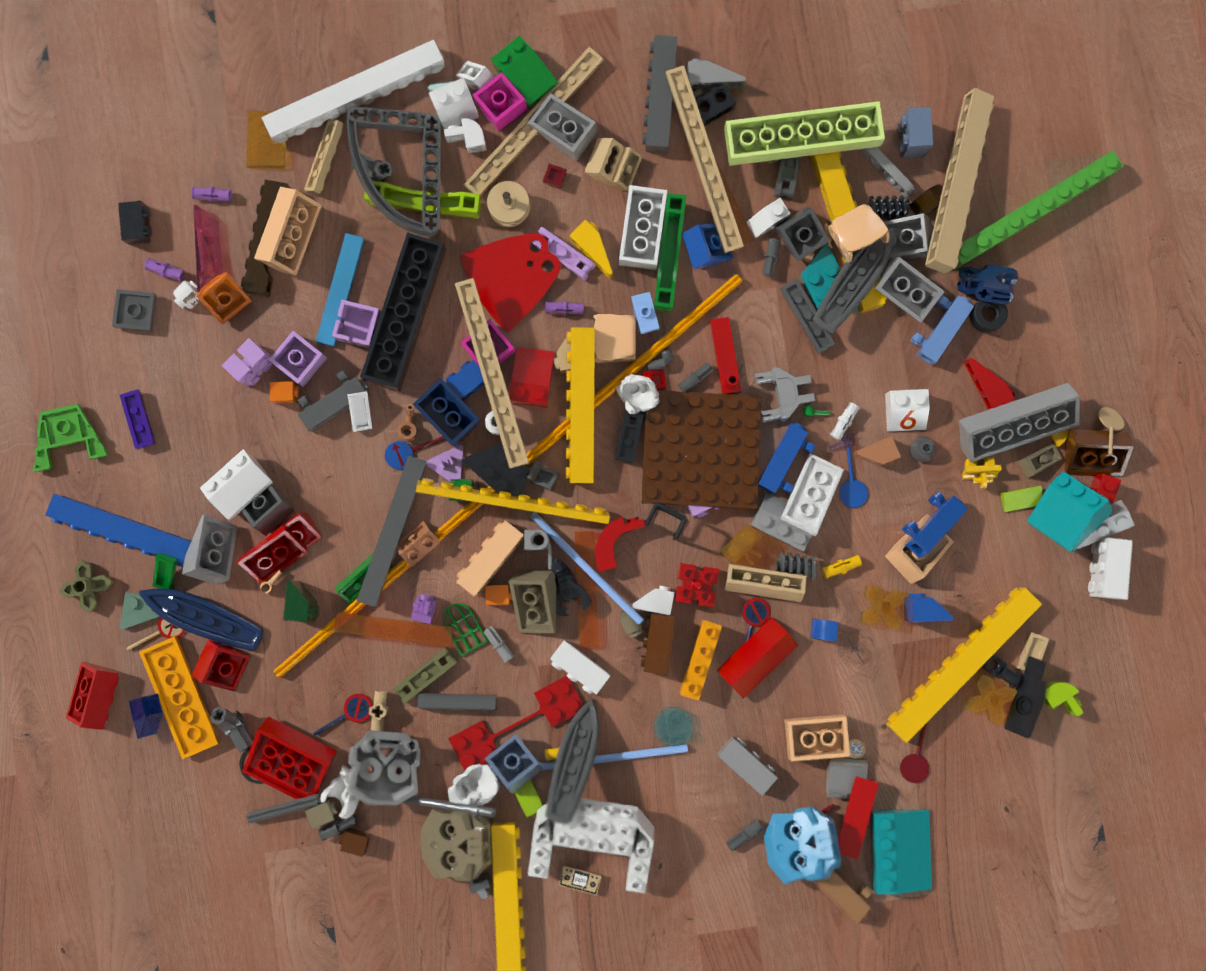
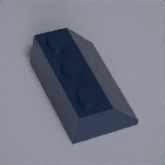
M441 378L413 403L418 411L454 448L472 432L480 421L475 413Z

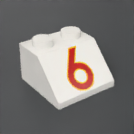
M928 389L895 390L885 394L887 432L926 430L930 409Z

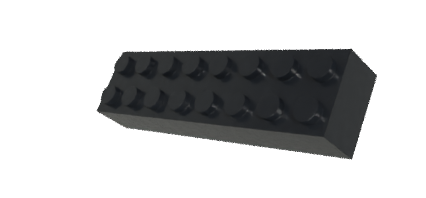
M407 232L360 378L364 381L401 391L446 252L444 243Z

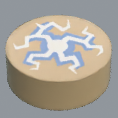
M856 738L849 740L850 757L859 759L865 754L866 747L861 740Z

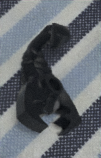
M559 558L553 559L551 568L553 574H555L557 589L556 614L559 616H571L565 613L568 608L561 607L560 604L569 603L571 599L576 601L579 597L583 598L578 604L583 605L581 612L586 610L592 603L588 593L582 586L577 584L574 574L563 560Z

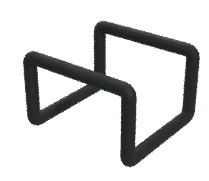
M655 503L645 522V526L649 525L656 509H659L681 520L673 537V540H677L687 521V517L661 503Z

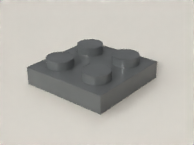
M117 289L112 327L152 332L157 294Z

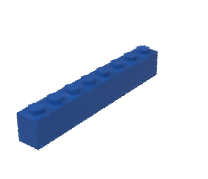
M53 494L45 516L52 518L51 521L63 525V522L70 524L69 528L81 531L82 528L88 530V535L95 537L99 535L105 536V540L108 542H122L123 547L132 550L135 547L139 548L141 553L152 556V554L157 555L160 552L177 558V566L184 567L185 556L191 544V540L63 495Z

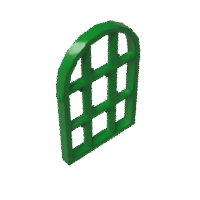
M455 603L445 610L443 614L445 629L448 631L461 656L488 642L474 616V612L468 606L462 603ZM459 605L466 607L470 613L463 614ZM452 606H456L461 618L454 619L449 609ZM446 613H448L452 620V623L448 625L445 621ZM470 615H472L478 626L474 629L470 627L466 619ZM460 621L465 622L469 632L462 633L457 623ZM449 627H455L460 637L454 639ZM480 630L486 641L479 643L474 632ZM468 635L472 636L477 646L470 648L465 637ZM459 640L463 641L468 649L463 654L456 643Z

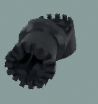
M992 655L989 658L996 661L994 669L990 670L987 667L988 660L982 665L985 671L998 679H1003L1011 688H1015L1022 679L1021 673H1016L1010 669L1007 663Z

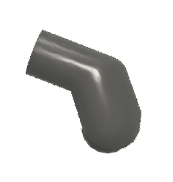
M670 350L663 351L661 354L662 359L649 362V371L662 369L671 363L674 358Z

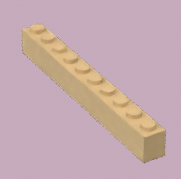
M977 88L964 95L925 266L944 274L955 269L959 262L958 254L963 244L962 236L967 226L966 219L971 208L969 206L970 201L974 195L973 188L978 177V166L982 160L981 153L986 142V130L990 125L989 117L994 107V96Z

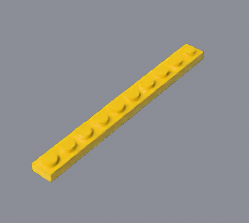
M427 478L418 480L416 492L609 524L610 515L604 508L595 507V509H588L587 506L582 504L571 506L564 501L553 503L545 498L535 500L530 499V496L527 495L511 496V493L504 491L493 493L492 490L487 488L475 490L469 485L458 487L453 486V483L450 482L434 483V480Z

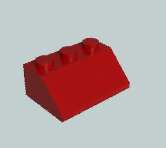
M81 662L66 719L80 728L103 730L108 721L109 707L114 700L113 693L119 682V673L110 668Z

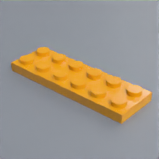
M174 636L140 651L139 654L181 758L185 759L219 744L220 740L196 681L192 676L178 637Z

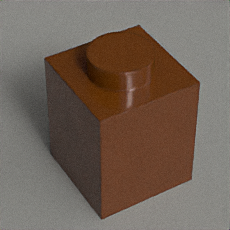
M351 828L347 829L340 836V851L363 857L367 852L371 834Z

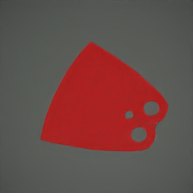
M528 233L501 239L460 255L467 278H474L481 303L492 318L507 332L511 331L535 307L553 284L561 269L559 259L556 255L550 253L548 242L540 233ZM534 240L541 243V249L538 252H532L529 248L530 243ZM529 260L533 262L532 267L527 266ZM550 260L553 262L554 268L551 272H545L542 269L544 261Z

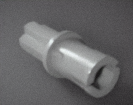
M493 626L484 631V634L493 645L492 649H496L504 663L515 656L505 644L506 640L501 638Z

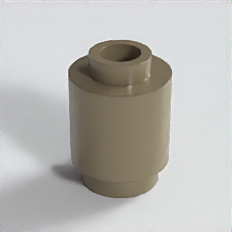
M625 611L620 612L621 616L618 620L626 635L633 638L644 632L642 623L638 625Z

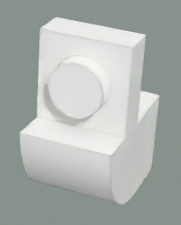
M463 118L461 119L462 126L452 125L448 129H444L447 143L465 140L468 154L487 151L483 131L475 121Z

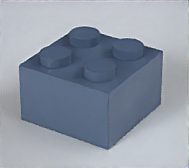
M931 107L908 108L905 114L902 115L900 122L897 123V133L900 134L898 150L901 152L902 158L925 157L933 146Z
M517 734L485 758L511 794L543 770Z

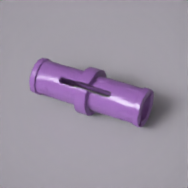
M211 186L209 188L192 187L191 197L192 199H205L209 202H214L215 200L231 202L232 191L231 189H215V187Z
M147 258L145 261L144 269L155 272L161 277H170L180 282L185 277V270L170 266L167 262L161 263L151 258Z
M546 301L545 313L562 314V316L567 314L583 315L584 303Z

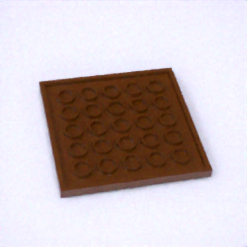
M657 390L659 393V403L656 407L646 411L641 503L655 504L658 502L663 505L757 510L761 396Z

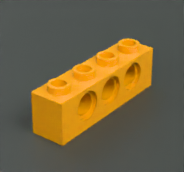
M701 620L679 691L680 695L699 701L722 628L721 625Z

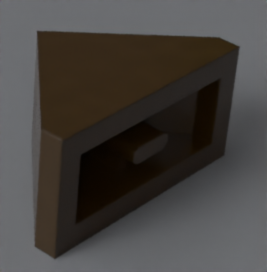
M937 184L922 193L910 203L912 212L915 215L923 213L928 215L937 209L943 187Z

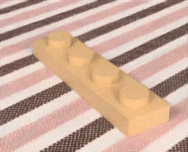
M339 120L327 122L304 191L310 194H320L324 188V181L331 167L330 163L336 153L338 140L343 133L344 123Z

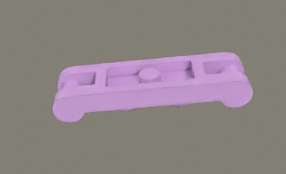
M540 227L538 233L548 239V250L550 253L557 256L561 265L585 281L588 278L587 274L595 268L596 264L545 228ZM534 240L531 242L534 247L541 249L539 241ZM580 262L585 265L582 270L577 267Z

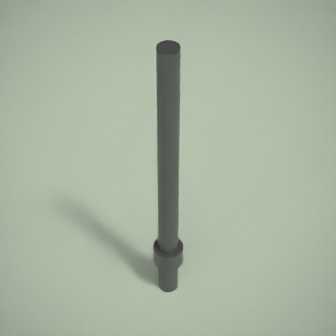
M412 796L402 802L465 812L477 817L481 815L494 817L496 814L495 809L482 807L480 804L467 805Z

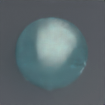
M667 707L658 713L654 721V731L657 738L663 744L679 746L690 739L693 724L685 710L679 707Z

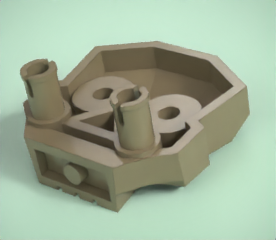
M433 808L421 828V856L434 879L452 877L456 881H472L478 878L482 871L492 864L490 824L492 820H489L492 817L483 815L480 817L471 816L470 813Z

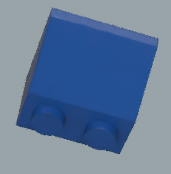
M698 224L682 233L690 256V262L694 269L708 268L734 259L732 252H724L715 224Z
M914 593L904 598L905 621H953V616L932 597H926V594Z

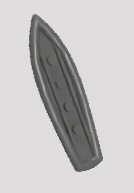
M892 227L888 228L890 234L888 243H883L879 239L867 247L856 250L852 254V262H846L813 317V321L818 327L829 333H834L873 288L881 276L891 253L893 243Z
M590 699L573 717L558 750L545 814L547 819L556 823H571L595 760L599 740V718L593 699Z

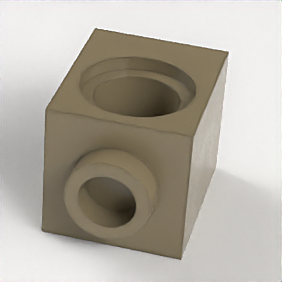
M328 799L324 803L321 802L317 806L308 808L305 813L311 828L314 829L335 820L338 817L337 813L339 811L336 803H332V800Z

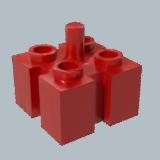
M679 563L677 578L682 579L681 586H676L674 601L691 604V599L697 600V605L714 607L716 592L711 591L712 584H717L719 568L703 566L702 571L696 570V565Z

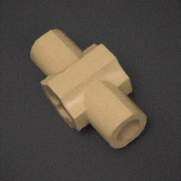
M375 691L374 705L369 708V715L372 716V731H383L385 716L389 714V707L386 705L387 691ZM379 706L380 710H383V713H381L380 715H378V712L375 711V709Z

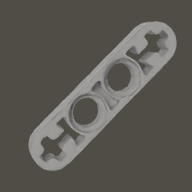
M877 147L859 149L863 156L901 195L906 198L915 192L913 184Z

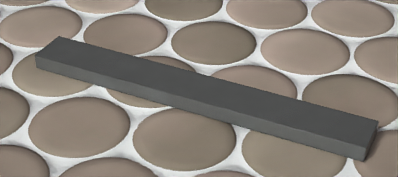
M408 455L357 602L373 607L377 606L417 493L418 480H421L427 461Z

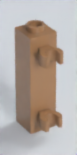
M832 871L827 879L812 881L852 922H863L868 917V911L871 908L864 901L873 892L868 886H861L856 894L834 871Z

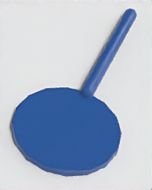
M846 444L850 480L842 484L839 496L844 505L856 508L866 502L868 491L863 482L854 480L850 444Z

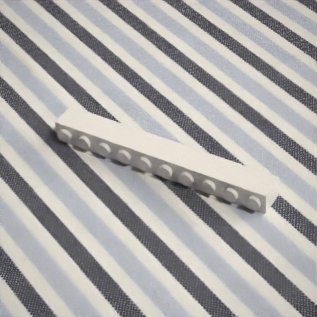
M432 40L261 118L275 144L283 143L289 137L301 135L311 127L316 128L329 119L334 120L338 118L340 114L348 112L352 107L370 104L375 98L387 96L391 91L405 88L409 83L420 81L428 74L440 72L445 67L444 60L435 41Z

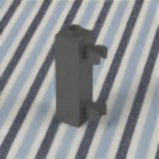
M342 370L336 375L343 385L312 405L307 397L299 398L298 401L304 408V411L299 413L298 416L307 430L313 433L349 409L347 394L367 391L369 387L363 379L359 380L357 377L350 380Z

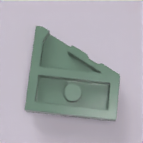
M125 592L120 629H127L160 617L144 602L139 593Z

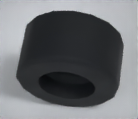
M981 300L974 304L970 312L971 324L976 330L985 333L996 331L1005 324L1008 318L1006 304ZM988 307L994 311L995 319L989 322L983 318L982 311L984 308Z

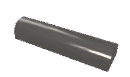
M419 693L417 708L496 711L497 695Z

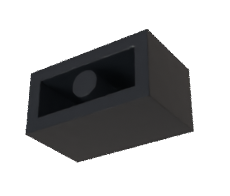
M142 201L118 203L121 240L128 245L150 243L152 228L149 225V218L151 217L149 207Z

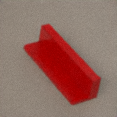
M858 776L854 779L838 838L841 855L856 860L859 858L879 784L876 780H868Z

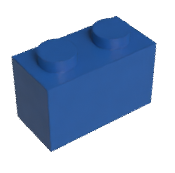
M474 360L465 362L460 367L461 370L458 373H452L445 379V383L462 401H465L485 385L480 367Z

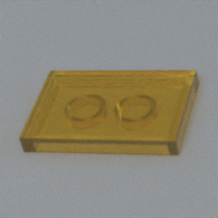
M248 111L246 166L248 168H285L286 142L275 144L261 118L274 111Z

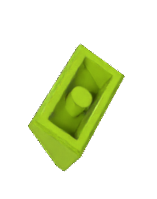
M1042 486L1000 493L1004 512L1037 506L1042 497Z

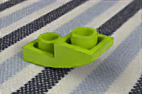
M531 779L515 791L527 818L536 814L538 809L543 806Z

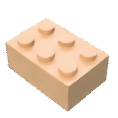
M841 714L784 719L787 754L790 761L850 757L846 716Z

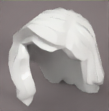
M631 374L621 381V385L616 387L620 399L625 403L626 411L630 414L647 411L656 407L659 403V393L655 387L656 385L647 377Z
M477 764L468 767L463 774L455 777L453 786L448 788L449 801L467 805H484L488 803L500 787L496 773L489 765Z
M342 765L339 777L332 780L330 785L321 794V802L323 803L326 797H336L340 800L342 809L339 817L343 819L353 815L359 802L357 797L347 791L351 768L348 769L345 765Z

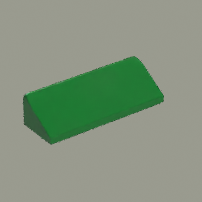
M373 554L335 586L336 592L349 605L359 596Z

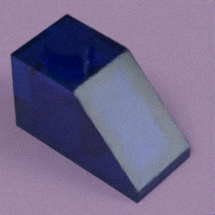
M158 693L128 701L137 739L157 734L162 716Z

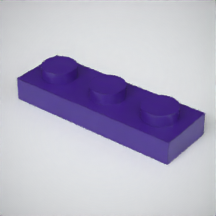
M136 389L119 395L135 449L139 450L155 445L156 442L141 391Z

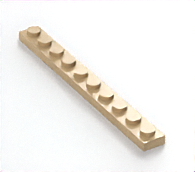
M588 47L558 80L559 84L537 103L464 184L465 187L472 193L482 196L538 134L528 122L548 95L551 93L566 103L601 65L603 58L592 48Z
M683 65L668 70L665 74L724 252L728 253L743 248L744 245L685 67Z
M474 278L455 283L509 467L512 469L528 464L526 451Z

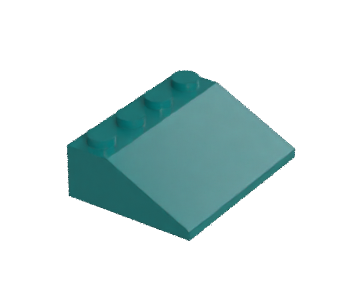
M929 809L871 810L872 889L877 895L902 894L932 889Z

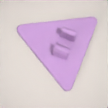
M459 445L427 460L426 465L448 481L450 479H461L463 445Z

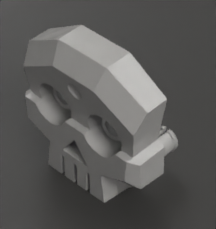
M368 731L358 743L349 749L348 764L352 768L347 791L366 805L395 806L418 793L416 767L420 766V749L418 748V742L415 739L411 740L407 733ZM381 750H389V751H388V753L384 756V754H383V752H382ZM368 766H370V767L372 768V772H371V773H368V772H367V767H368ZM396 768H400V775L396 774Z

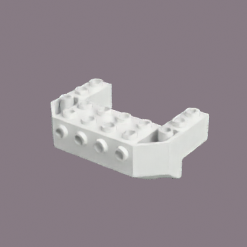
M581 798L570 824H560L547 819L545 816L547 804L538 809L528 876L548 878L552 845L630 856L626 890L645 893L654 843V826L638 807Z

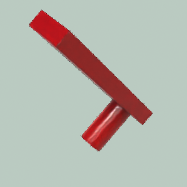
M729 317L711 319L710 327L722 394L741 392Z

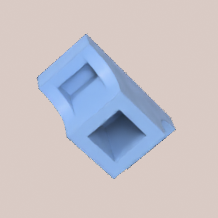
M650 292L631 296L633 311L640 333L645 334L659 330Z

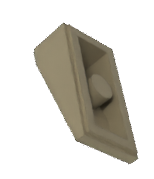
M1051 443L1019 460L1018 463L1028 478L1063 460L1056 445Z

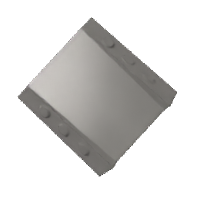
M841 757L830 758L826 776L827 797L849 799L855 777L867 779L868 760L842 759Z

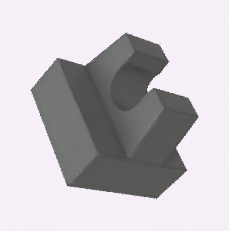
M488 872L469 881L471 893L478 892L481 900L489 896L487 892H489L488 887H490L491 879Z

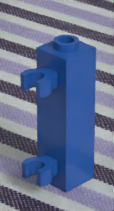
M791 423L788 426L758 481L759 487L772 494L776 493L778 488L788 494L791 493L794 486L783 481V478L798 450L802 448L804 451L812 453L816 445L804 440L808 434L804 426L798 423Z
M938 491L928 499L938 509L919 529L918 525L912 520L902 528L904 533L912 537L905 545L919 559L928 554L966 512L967 508L955 495L945 500L943 494Z

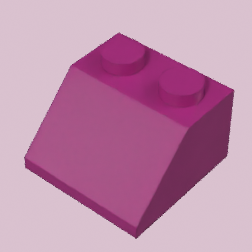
M502 72L472 95L486 118L498 132L528 110L524 97Z

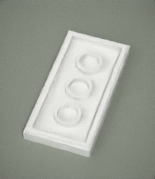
M809 453L780 519L816 536L844 469Z

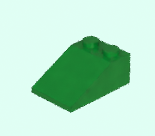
M520 35L491 58L495 71L498 74L502 72L524 97L529 107L559 84L538 55Z

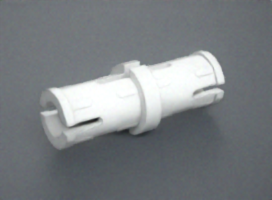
M849 402L842 416L838 417V422L830 436L841 441L847 428L851 427L852 420L860 407Z

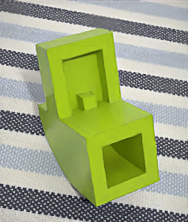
M1052 681L1046 684L1044 703L1047 707L1054 709L1063 703L1072 716L1078 717L1084 713L1080 708L1082 707L1081 702L1074 696L1079 692L1076 687L1060 681Z

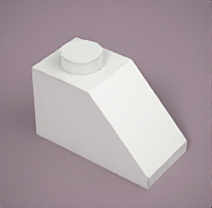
M467 61L456 75L459 79L464 78L466 84L476 92L495 78L486 66Z
M779 198L760 210L746 222V225L755 239L788 219L790 212L782 199Z
M659 586V589H653L634 602L632 608L670 615L674 592H670V587Z

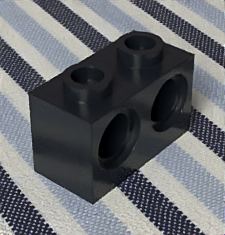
M725 84L721 86L716 85L706 95H699L695 98L704 127L734 110L736 105ZM722 97L725 101L720 103L716 98ZM705 106L709 110L707 112H703L699 108Z

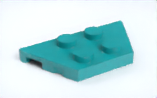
M828 243L822 247L800 275L816 310H818L827 291L840 272V268Z

